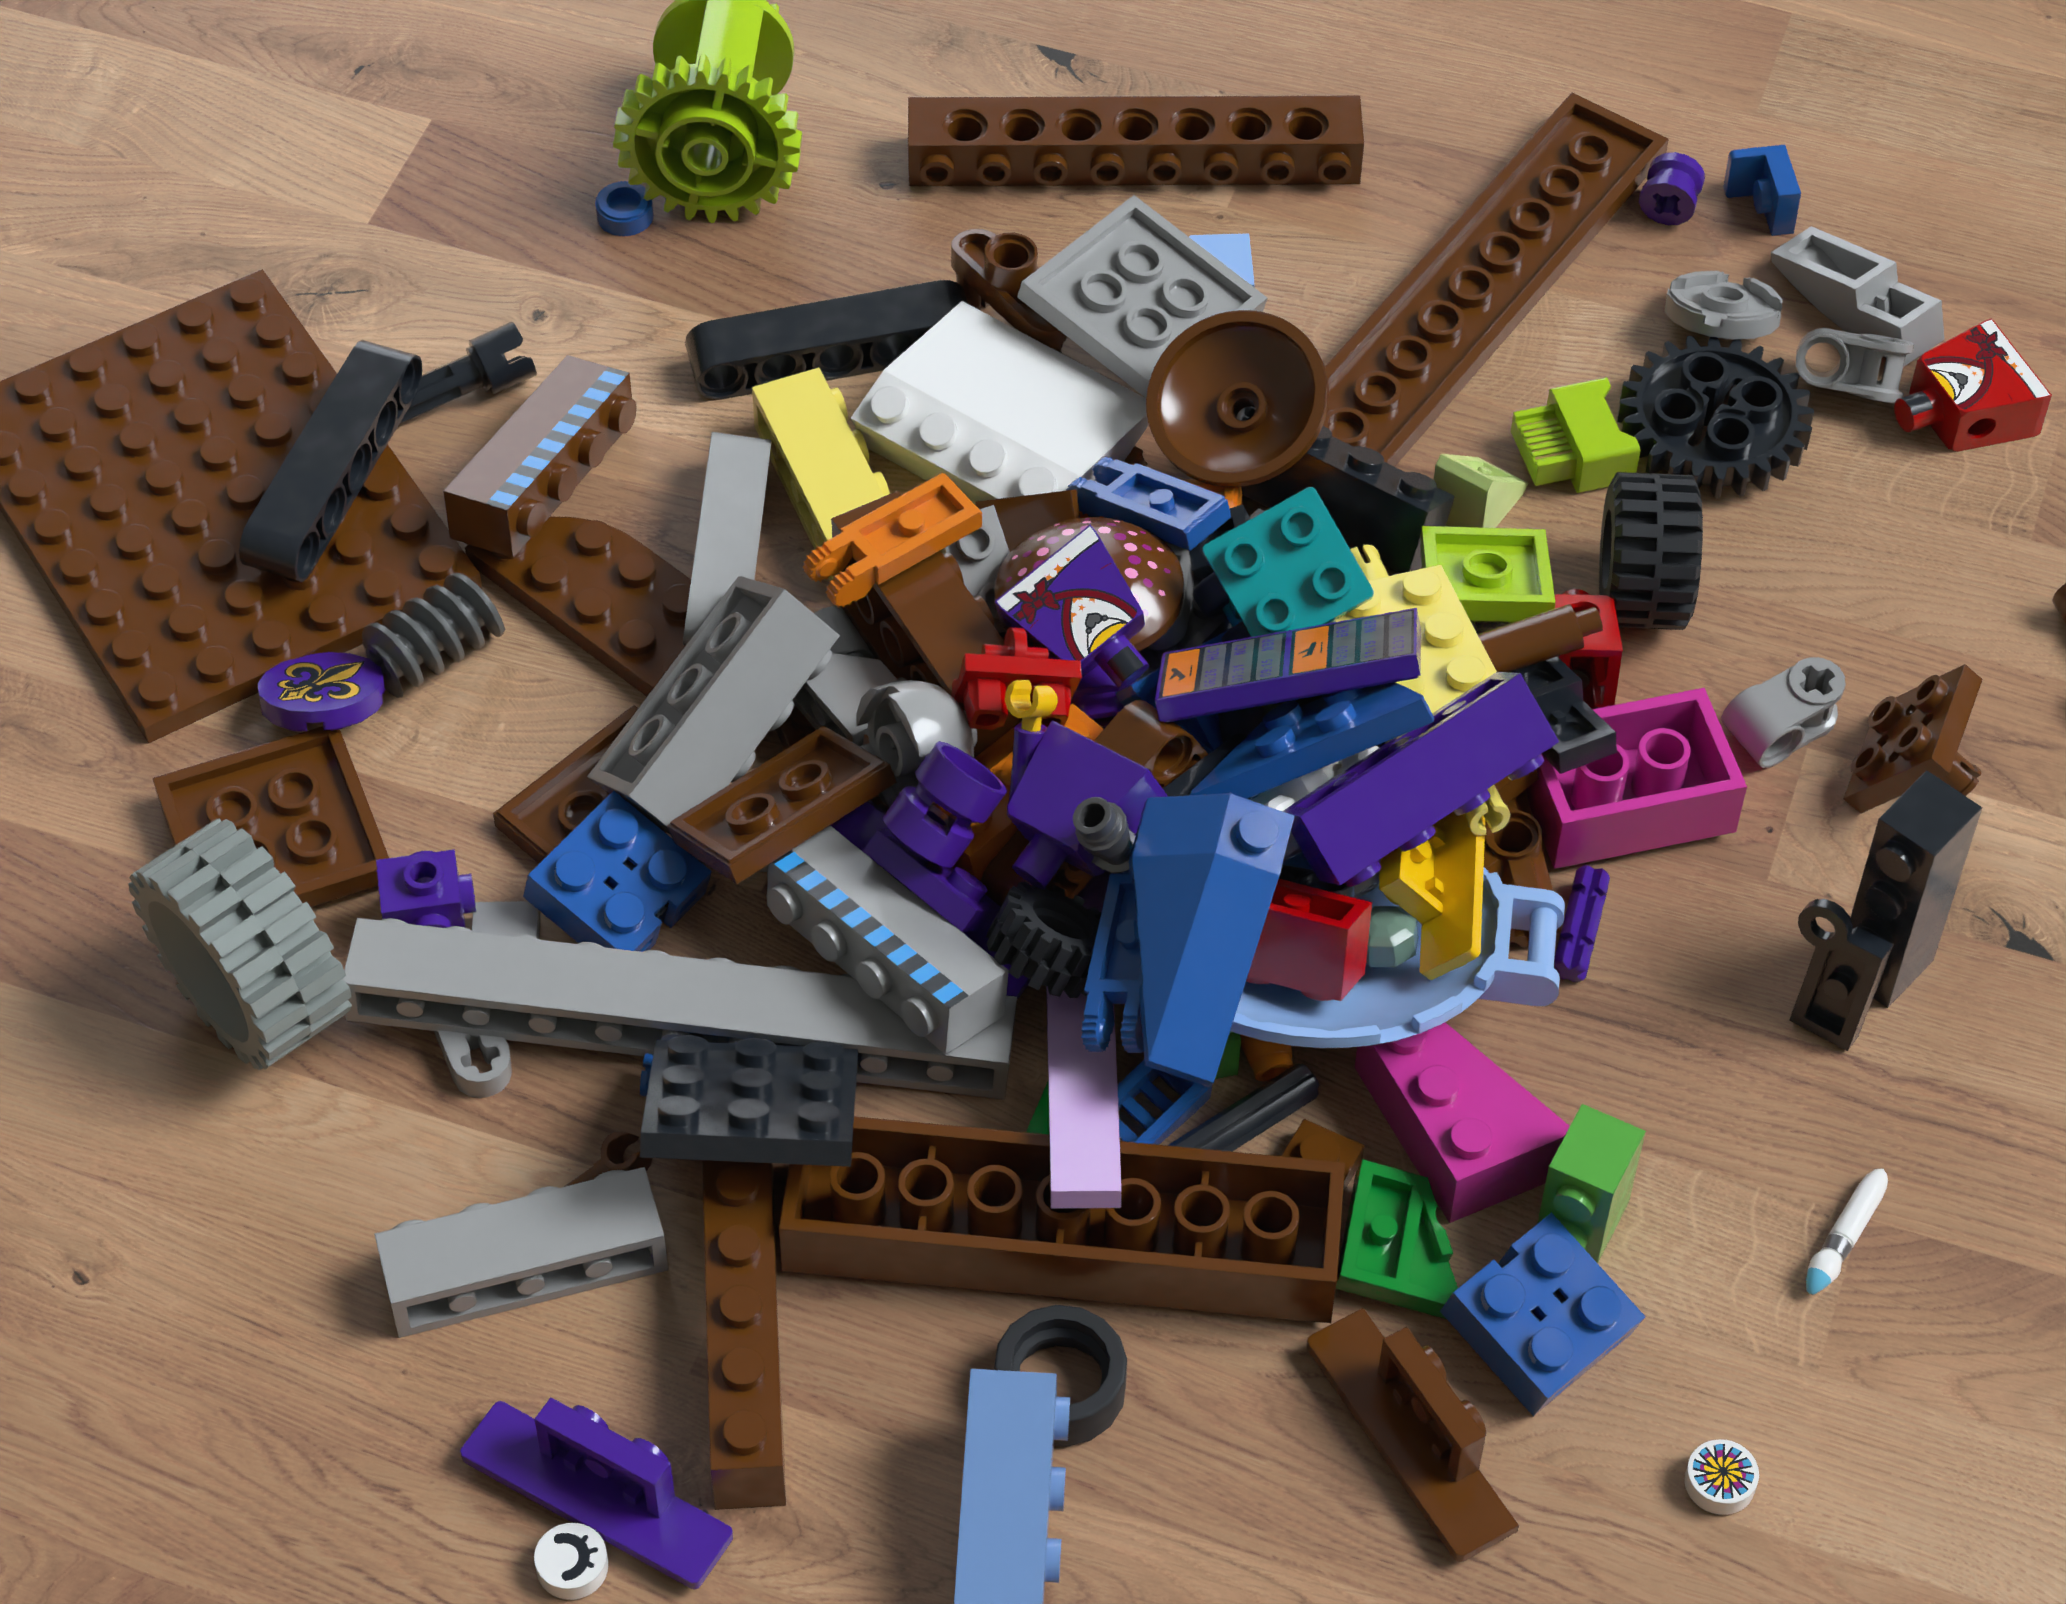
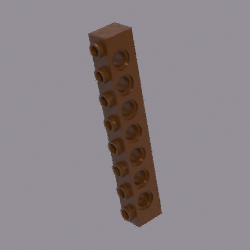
M1360 95L908 97L909 186L1360 184L1364 134Z

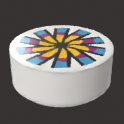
M1721 1439L1711 1440L1697 1447L1689 1459L1685 1473V1487L1693 1502L1705 1511L1719 1515L1733 1514L1744 1509L1753 1499L1759 1481L1758 1465L1752 1454L1738 1443Z

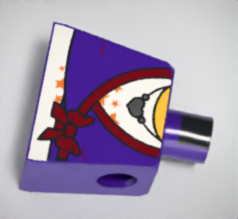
M1088 525L995 600L1000 619L1008 627L1024 628L1027 634V643L1032 647L1048 648V659L1081 661L1082 678L1099 665L1118 689L1122 690L1136 681L1149 667L1147 661L1129 641L1145 626L1144 613L1099 535L1091 525Z

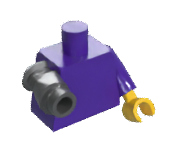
M1013 681L1006 690L1005 703L1013 716L1022 718V723L1017 724L1014 728L1007 816L1029 841L1013 864V870L1024 880L1043 890L1064 861L1091 876L1101 875L1105 871L1116 874L1129 870V858L1144 803L1147 798L1168 797L1149 769L1053 720L1048 727L1042 725V718L1049 716L1057 706V694L1050 686H1036L1033 691V702L1031 705L1030 693L1032 686L1030 681Z

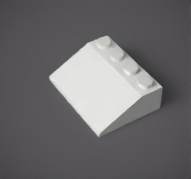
M963 301L883 370L851 417L856 429L861 431L868 449L926 481L941 473L946 474L974 504L976 501L1067 491L1068 485L1079 477L1082 479L1086 478L1088 481H1095L1094 471L1092 470L1094 464L1106 456L1108 458L1112 457L1113 460L1118 459L1124 462L1149 425L1145 397Z

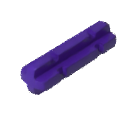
M1584 865L1576 870L1554 957V968L1559 973L1560 979H1569L1576 983L1581 982L1587 976L1610 881L1609 874L1603 868L1594 869L1589 865Z

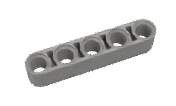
M719 432L711 433L683 645H687L738 576L755 580L771 440Z

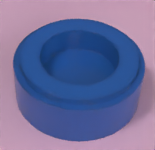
M628 181L615 182L604 187L598 193L595 200L597 221L604 231L616 236H632L647 229L653 221L654 212L652 199L648 201L644 199L645 187L641 184L630 185Z

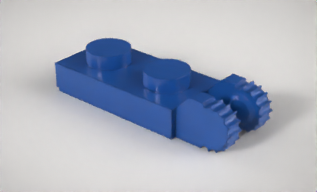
M1107 456L1094 464V468H1092L1095 481H1088L1086 478L1082 479L1079 477L1069 484L1066 489H1077L1079 511L1083 515L1086 513L1088 517L1102 516L1137 525L1155 534L1163 541L1189 551L1231 518L1228 500L1225 499V496L1141 464L1135 463L1131 465L1118 459L1113 460L1112 457L1108 458Z
M1112 873L1108 881L1084 989L1088 997L1084 1010V1021H1082L1081 1038L1083 1039L1085 1050H1088V1052L1106 1051V1047H1109L1110 1035L1113 1033L1115 1023L1113 1004H1125L1123 1022H1121L1122 1028L1120 1029L1124 1050L1128 1053L1144 1052L1139 987L1142 984L1139 943H1135L1133 924L1137 918L1135 886L1130 884L1129 873Z

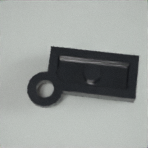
M1815 899L1805 906L1798 917V926L1801 934L1816 948L1789 1021L1848 1051L1859 1037L1894 944L1858 926L1853 928L1850 916L1837 903L1827 899ZM1816 917H1822L1830 921L1834 926L1835 932L1823 930L1817 924Z

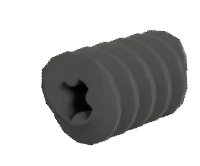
M453 573L446 577L443 587L435 585L427 588L423 595V600L416 597L406 601L403 606V612L393 610L386 613L382 620L383 625L370 623L365 626L362 631V644L366 657L381 667L384 688L396 698H402L404 692L399 681L400 677L404 676L414 687H420L424 684V678L420 669L421 664L424 663L434 674L439 675L444 672V664L440 655L442 651L455 662H460L465 656L460 640L464 638L473 648L479 650L485 645L481 627L485 626L495 637L502 636L505 627L495 605L484 591L467 576Z

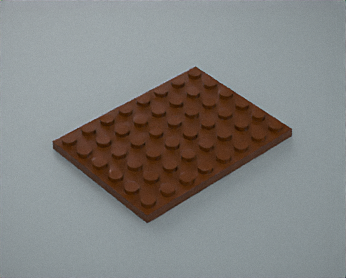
M263 269L0 381V511L148 744L259 693L258 682L265 672L283 661L315 653H345L363 645L362 631L365 626L370 623L383 625L382 620L386 613L393 610L403 612L405 602L411 598L418 597L423 600V595L427 588L435 585L443 587L446 577L450 574H463L482 589L480 573L458 542L450 539L448 528L388 444L312 573L303 582L241 563L239 558L240 540L249 518L337 375L334 368Z

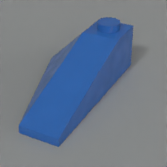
M1231 793L1150 797L1145 801L1129 858L1130 884L1135 886L1137 918L1133 922L1135 943H1139L1142 984L1139 987L1145 1066L1207 1087H1211L1214 1083L1280 876L1294 815Z

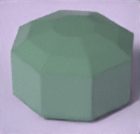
M1400 906L1372 907L1366 964L1370 967H1397L1415 956L1418 944L1416 918L1412 917Z

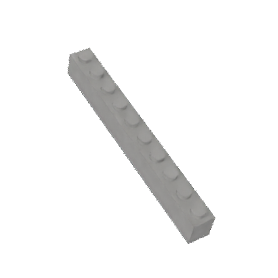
M357 918L344 969L346 976L342 978L350 987L352 996L348 999L352 1006L345 1015L346 1021L437 1032L441 1030L468 1033L471 1036L505 1037L506 1040L637 1056H645L646 1053L654 1055L656 1040H670L681 1035L698 1036L707 1042L735 1044L744 1039L760 1038L769 1040L775 1045L802 1047L812 1042L827 1041L839 1044L846 1049H858L857 1082L1005 1100L1017 1003V997L1006 996L1004 1017L945 1055L925 1037L914 1034L904 1020L881 1000L874 999L866 994L858 981L849 974L831 975L805 972L791 966H776L772 968L739 964L725 958L705 960L672 956L658 950L639 952L605 948L592 942H581L578 944L539 940L536 937L525 934L513 936L473 932L470 929L459 926L438 928L413 925L391 918L382 920Z

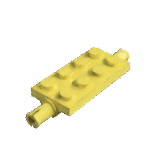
M1363 545V552L1368 563L1364 562L1357 547L1350 549L1373 588L1374 596L1370 601L1330 623L1417 608L1421 626V676H1418L1416 679L1396 683L1422 694L1431 712L1434 713L1497 672L1442 565L1389 576L1380 560V554L1374 546ZM1495 785L1487 789L1491 796L1485 803L1465 813L1469 828L1475 835H1486V828L1481 820L1482 816H1484L1492 833L1503 829L1509 822L1510 811L1503 803Z

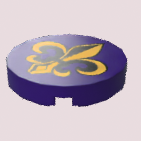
M323 652L283 661L265 672L258 682L262 715L276 726L299 732L307 731L306 723L323 722L324 730L331 731L361 723L379 710L383 704L382 694H385L381 667L371 659L352 653Z

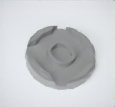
M1698 271L1681 275L1671 282L1670 289L1668 288L1666 294L1665 313L1674 323L1699 334L1725 339H1755L1769 335L1779 327L1782 298L1772 287L1754 278L1744 277L1743 285L1728 282L1729 274H1724V272Z

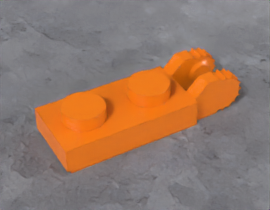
M941 473L841 528L840 534L827 540L822 546H817L815 550H811V553L806 556V560L803 561L804 566L802 568L808 577L815 582H822L824 579L827 580L829 576H834L829 581V585L826 586L827 591L825 593L834 605L845 607L847 604L850 605L852 601L865 597L875 582L879 585L981 528L982 512L946 474ZM853 557L857 562L842 572Z

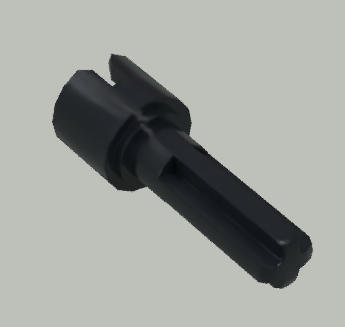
M509 322L469 340L470 347L466 348L467 355L423 374L418 392L400 424L483 387L485 392L490 390L494 395L537 376V371L531 357L516 356L507 360L504 353L519 347L523 342V337L513 322Z

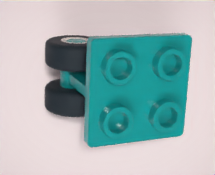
M1313 487L1302 490L1205 544L1203 553L1214 572L1203 579L1193 590V597L1204 616L1211 618L1224 613L1232 628L1222 636V642L1328 624L1370 601L1374 596L1373 588L1319 494Z

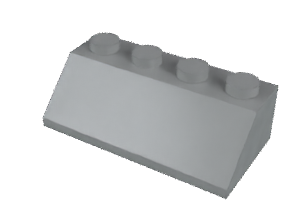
M738 576L587 777L609 794L613 791L618 793L656 826L670 834L667 825L672 820L748 772L755 760L754 750L768 731L777 729L786 721L794 706L792 699L807 680L814 679L825 669L832 656L830 649L840 635L784 588Z

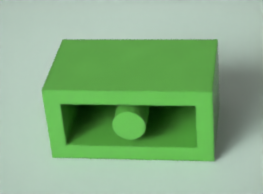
M1581 1104L1549 1165L1537 1224L1552 1212L1598 1263L1629 1203L1646 1131Z

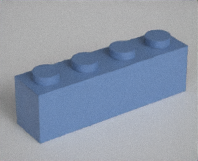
M970 1369L954 1604H1044L1045 1582L1059 1583L1062 1539L1048 1538L1049 1511H1064L1066 1468L1052 1467L1054 1440L1068 1441L1070 1397H1057V1374Z

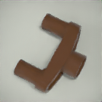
M971 229L955 236L951 242V267L955 271L956 282L964 289L968 304L980 311L981 305L984 308L990 305L1016 330L1062 354L1063 343L1066 341L1067 336L1018 298L1022 281L1039 269L1037 267V246L1033 240L1015 232L996 235L984 229Z

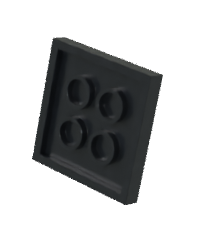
M693 1035L676 1036L670 1040H656L641 1127L640 1157L851 1167L858 1049H846L839 1044L827 1041L812 1042L805 1047L780 1046L760 1038L744 1039L737 1044L713 1043Z

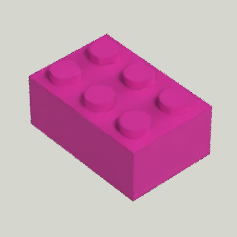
M1699 688L1592 709L1616 732L1617 753L1562 774L1541 754L1544 762L1537 768L1539 780L1526 789L1532 814L1542 828L1543 842L1552 865L1556 869L1735 833L1747 785L1705 688Z

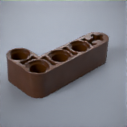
M1136 700L1126 705L1094 740V742L1149 769L1162 789L1208 755L1198 741L1174 721L1165 723L1160 721L1157 709L1144 700ZM1019 830L1016 831L992 859L980 880L988 890L986 895L1000 907L1009 890L1013 886L1017 887L1018 883L1026 881L1012 868L1029 843ZM1064 861L1046 887L1049 891L1053 889L1054 885L1065 889V896L1073 899L1075 894L1078 895L1093 876Z

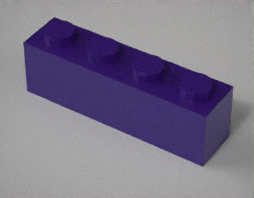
M1494 673L1432 713L1434 722L1392 739L1283 810V812L1294 815L1291 833L1319 881L1337 885L1345 883L1346 887H1352L1366 881L1381 869L1378 860L1399 847L1401 851H1407L1421 845L1436 833L1433 824L1451 812L1459 816L1476 809L1490 798L1491 795L1487 790L1506 776H1508L1509 780L1521 778L1543 764L1544 758L1541 754L1557 744L1559 740L1521 673Z

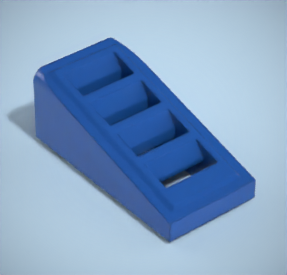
M1143 1060L1117 1085L1118 1111L1122 1108L1126 1110L1146 1131L1138 1137L1119 1119V1138L1124 1142L1161 1144L1210 1099L1213 1085L1207 1087L1145 1066V1061ZM1158 1077L1163 1079L1181 1097L1173 1103L1152 1084ZM1140 1092L1163 1112L1157 1120L1133 1099Z

